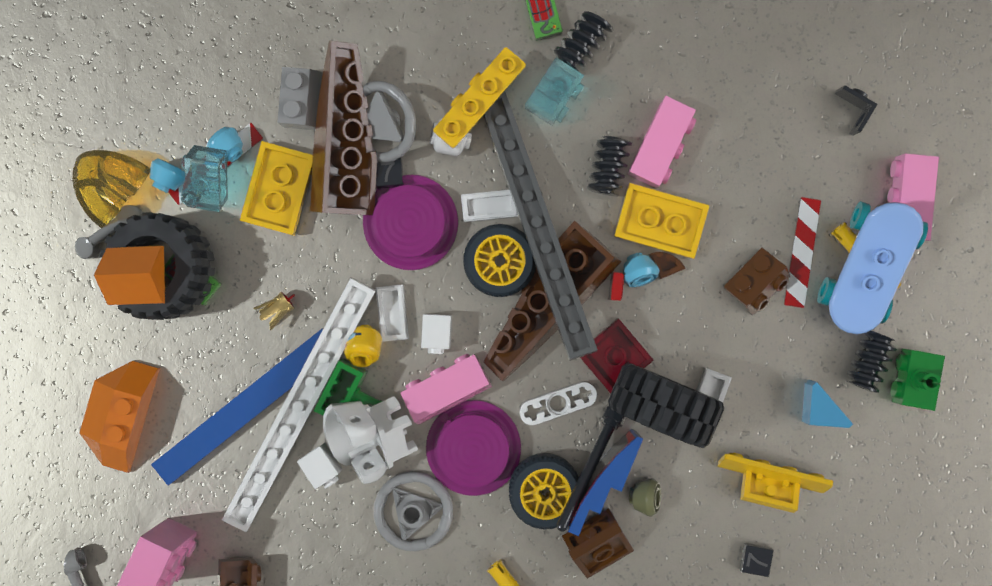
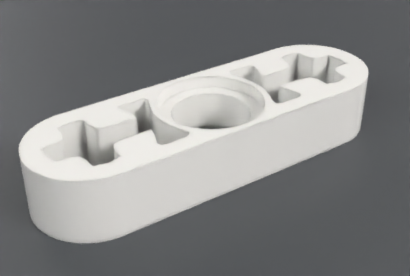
M581 381L528 399L520 407V417L524 423L536 425L589 407L596 400V389L589 382ZM581 387L591 390L587 401H583L582 398L574 399L576 405L571 407L570 399L566 394L567 391L571 390V395L574 396L580 393L579 388ZM556 395H560L566 400L565 407L560 411H555L550 407V400ZM545 399L549 415L544 416V410L537 412V418L535 419L524 415L528 411L527 406L533 405L534 408L542 407L540 401Z

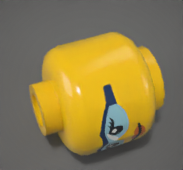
M369 325L357 326L345 344V357L357 367H368L375 363L380 356L381 334Z

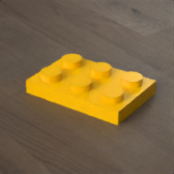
M261 141L239 221L295 236L312 175L313 155Z
M629 183L613 237L695 259L710 205Z

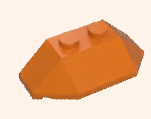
M131 361L94 380L79 433L103 466L127 473L131 471L160 368L138 361Z

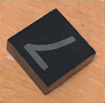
M401 158L392 162H377L376 189L395 188L404 185Z
M744 543L740 571L769 577L774 550L769 547Z

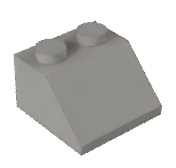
M282 67L277 123L284 128L315 130L323 72L304 68Z

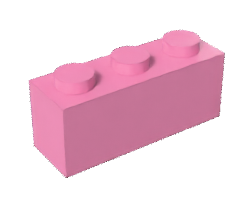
M665 96L657 109L627 175L654 188H658L661 183L666 184L673 171L669 166L673 158H679L685 144L681 143L684 134H690L697 119L693 118L696 110Z
M905 153L895 157L891 164L890 175L893 177V184L888 192L887 200L888 203L898 202L913 207L921 215L922 220L928 223V233L925 241H931L939 157Z
M462 355L454 360L455 365L447 369L444 366L439 367L430 373L431 377L422 382L420 379H417L405 386L406 390L400 394L414 423L420 425L492 387L479 359L475 355Z

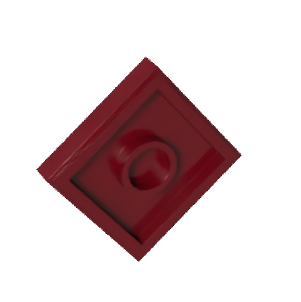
M619 318L593 338L597 352L580 357L610 394L623 365L631 363L646 368L654 361Z

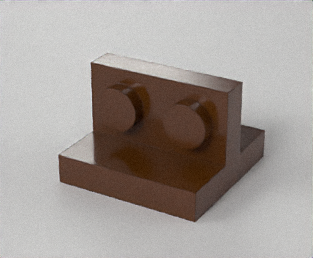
M609 508L584 522L579 536L570 532L562 535L572 560L587 579L634 551Z

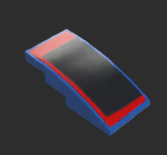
M631 429L598 463L567 528L568 532L579 536L589 510L600 514L610 489L614 488L622 492L643 441V438L637 431Z

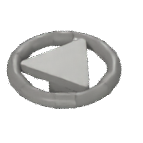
M384 81L368 82L362 86L364 97L376 92L367 109L368 122L372 126L373 132L371 139L402 141L399 146L388 152L376 151L377 162H392L404 156L414 141L416 134L415 112L408 97L394 84ZM383 92L390 95L401 105L405 114V135H403L399 127L401 120L398 112L390 108Z
M412 471L394 476L382 486L374 503V520L379 533L388 543L405 551L426 550L436 545L449 531L453 519V505L447 489L436 478L421 472ZM412 482L426 484L431 487L441 499V502L406 491L397 486ZM392 490L401 538L395 535L384 519V507ZM443 508V515L438 529L430 537L414 541L406 540Z

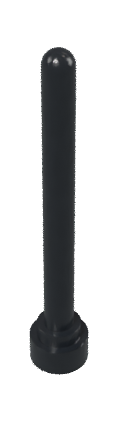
M609 406L606 407L602 416L604 419L602 431L557 522L556 527L560 532L567 530L613 431L617 430L618 427H622L626 419L625 416L612 410Z

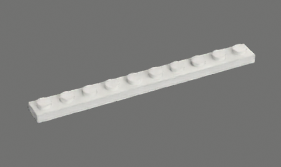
M352 277L350 278L222 521L244 532H247L341 357L347 340L353 334L376 291L375 289Z

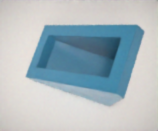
M808 380L805 382L802 422L808 425L850 428L853 425L816 381Z

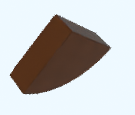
M665 252L648 254L659 267L658 279L686 269L683 263L671 254Z

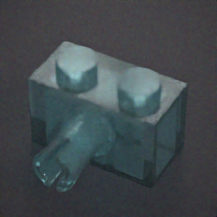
M556 57L526 102L525 109L551 126L554 125L556 120L561 123L569 111V108L566 107L571 97L576 100L585 86L581 83L584 75Z
M194 145L187 155L183 156L181 162V169L185 171L181 201L186 207L220 212L228 199L227 150Z

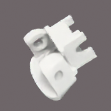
M395 396L372 407H369L368 404L363 405L361 401L330 404L323 415L324 434L333 456L339 463L345 466L352 465L363 484L379 480L388 468L390 469L394 466V461L418 450L415 442L412 440L406 443L404 436L407 434L405 428L412 425L409 417L405 415L395 420L391 418L392 413L401 409ZM379 445L382 449L385 461H383L382 457L376 449V446Z

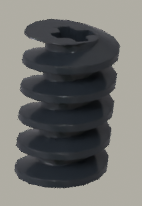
M584 11L581 14L582 20H577L574 23L575 29L568 31L569 38L561 40L562 47L557 46L554 49V54L560 63L570 72L577 75L580 72L576 65L582 67L587 65L583 60V56L593 58V54L589 50L590 47L596 50L600 49V45L596 41L597 38L606 41L607 37L603 31L613 32V27L604 18L589 11Z
M602 136L604 139L597 140L596 143L602 150L595 151L594 156L600 161L592 163V168L598 172L590 173L589 176L596 183L588 184L587 189L603 195L618 196L614 194V190L623 189V186L618 184L616 180L625 178V175L618 170L628 166L621 161V158L630 156V153L624 151L623 147L632 146V142L618 137Z
M869 331L864 334L870 340L860 341V345L866 350H856L855 353L861 361L854 360L851 362V365L857 371H847V375L853 381L846 382L862 389L879 393L880 390L874 385V382H884V379L878 375V372H888L889 369L882 363L892 362L893 359L886 353L887 351L896 352L897 348L891 344V341H895L894 339L874 331Z

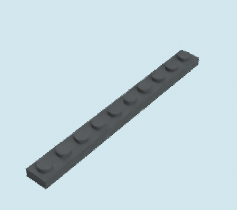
M504 91L483 116L569 361L597 352V347L509 100Z

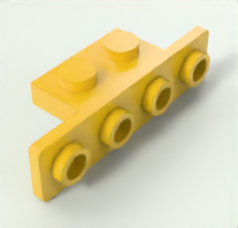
M505 47L482 74L478 72L469 82L470 88L464 94L460 93L450 105L452 108L435 126L433 132L451 148H455L523 71L526 63Z
M739 453L724 454L718 461V467L743 473L740 500L791 513L798 511L800 488L825 493L833 487V481L825 479L821 474L797 472L796 468L790 466H773L769 461L746 459Z

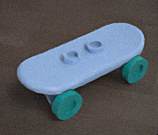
M860 201L852 213L850 228L858 230L859 233L838 280L826 277L820 286L817 296L819 304L829 305V313L833 322L847 333H867L880 323L883 324L887 321L893 307V296L914 251L919 249L926 239L928 223L924 222L921 215L907 204L898 202L886 203L871 211L870 204Z

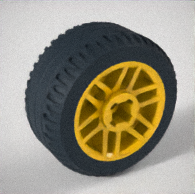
M494 224L480 229L471 237L464 251L463 264L467 278L477 290L489 296L507 297L514 295L528 285L535 273L536 264L525 233L511 225ZM503 256L505 264L497 266L495 264L496 257Z
M550 453L535 454L520 462L513 471L509 482V500L517 517L533 528L543 530L557 528V522L579 478L576 470L564 458ZM546 487H549L550 492L548 491L547 493L542 495L541 491Z

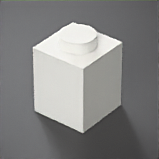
M423 314L421 348H428V353L444 354V349L451 348L452 315Z
M325 442L297 461L314 489L321 485L325 489L339 480L337 475L343 470Z

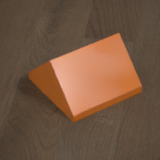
M164 246L106 248L94 273V277L107 305L165 303Z

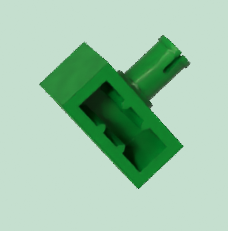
M902 348L901 354H898L895 366L898 371L896 381L891 385L892 402L935 411L945 356Z
M342 359L338 361L314 412L323 416L326 408L334 403L361 401L363 405L368 404L369 407H372L383 401L361 391L362 388L360 386L368 370L354 366L350 361Z

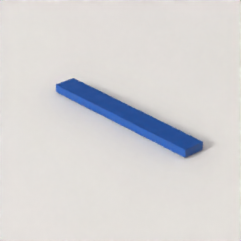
M324 328L305 341L151 464L167 486L176 481L293 387Z

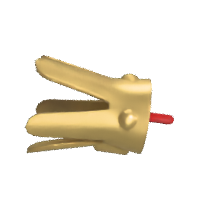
M281 291L274 299L253 309L261 308L259 310L261 314L260 320H266L276 313L269 322L270 330H272L286 313L295 308L290 301L295 294L288 298Z

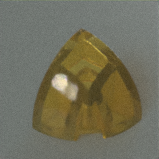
M92 150L84 152L77 157L73 167L72 180L77 200L88 217L100 228H103L121 211L123 204L129 197L136 194L148 177L150 168L132 157L113 151Z

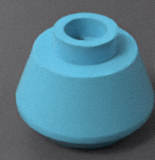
M233 127L221 128L209 139L206 145L207 154L224 163L236 161L243 153V143L237 130Z
M158 158L151 162L150 179L154 180L152 186L168 193L169 189L175 191L187 180L186 172Z
M642 253L632 254L627 257V261L623 265L624 283L629 287H640L649 284L658 277L659 267L648 255H643Z

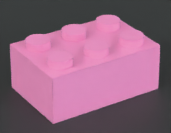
M167 518L140 536L117 586H172L174 581L178 582L185 570V566L182 565L185 557H190L196 547L197 542L194 541L197 531Z

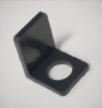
M844 85L835 94L863 110L849 133L854 136L862 132L878 104L868 99V95L864 91L857 88L851 89Z

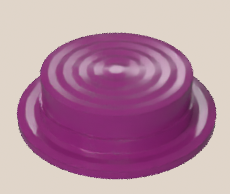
M403 175V186L376 189L373 215H363V230L369 247L380 260L398 269L419 270L434 265L449 252L458 232V213L451 196L440 184L424 176Z
M466 400L439 414L427 435L426 456L433 474L448 489L469 496L485 495L499 489L511 478L513 471L520 461L521 440L515 423L501 408L486 401Z

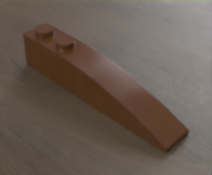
M329 41L315 126L311 212L373 215L377 156L372 146L371 136H373L372 126L368 122L366 110L368 108L367 97H364L362 82L364 79L358 44Z
M574 221L558 238L581 305H583L622 261L578 222ZM537 267L531 281L522 289V295L515 308H512L509 313L507 323L503 330L499 332L483 361L501 381H505L558 330Z

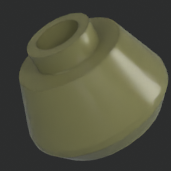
M654 478L637 482L634 487L630 488L629 503L633 504L635 510L649 517L657 514L661 503L660 484Z

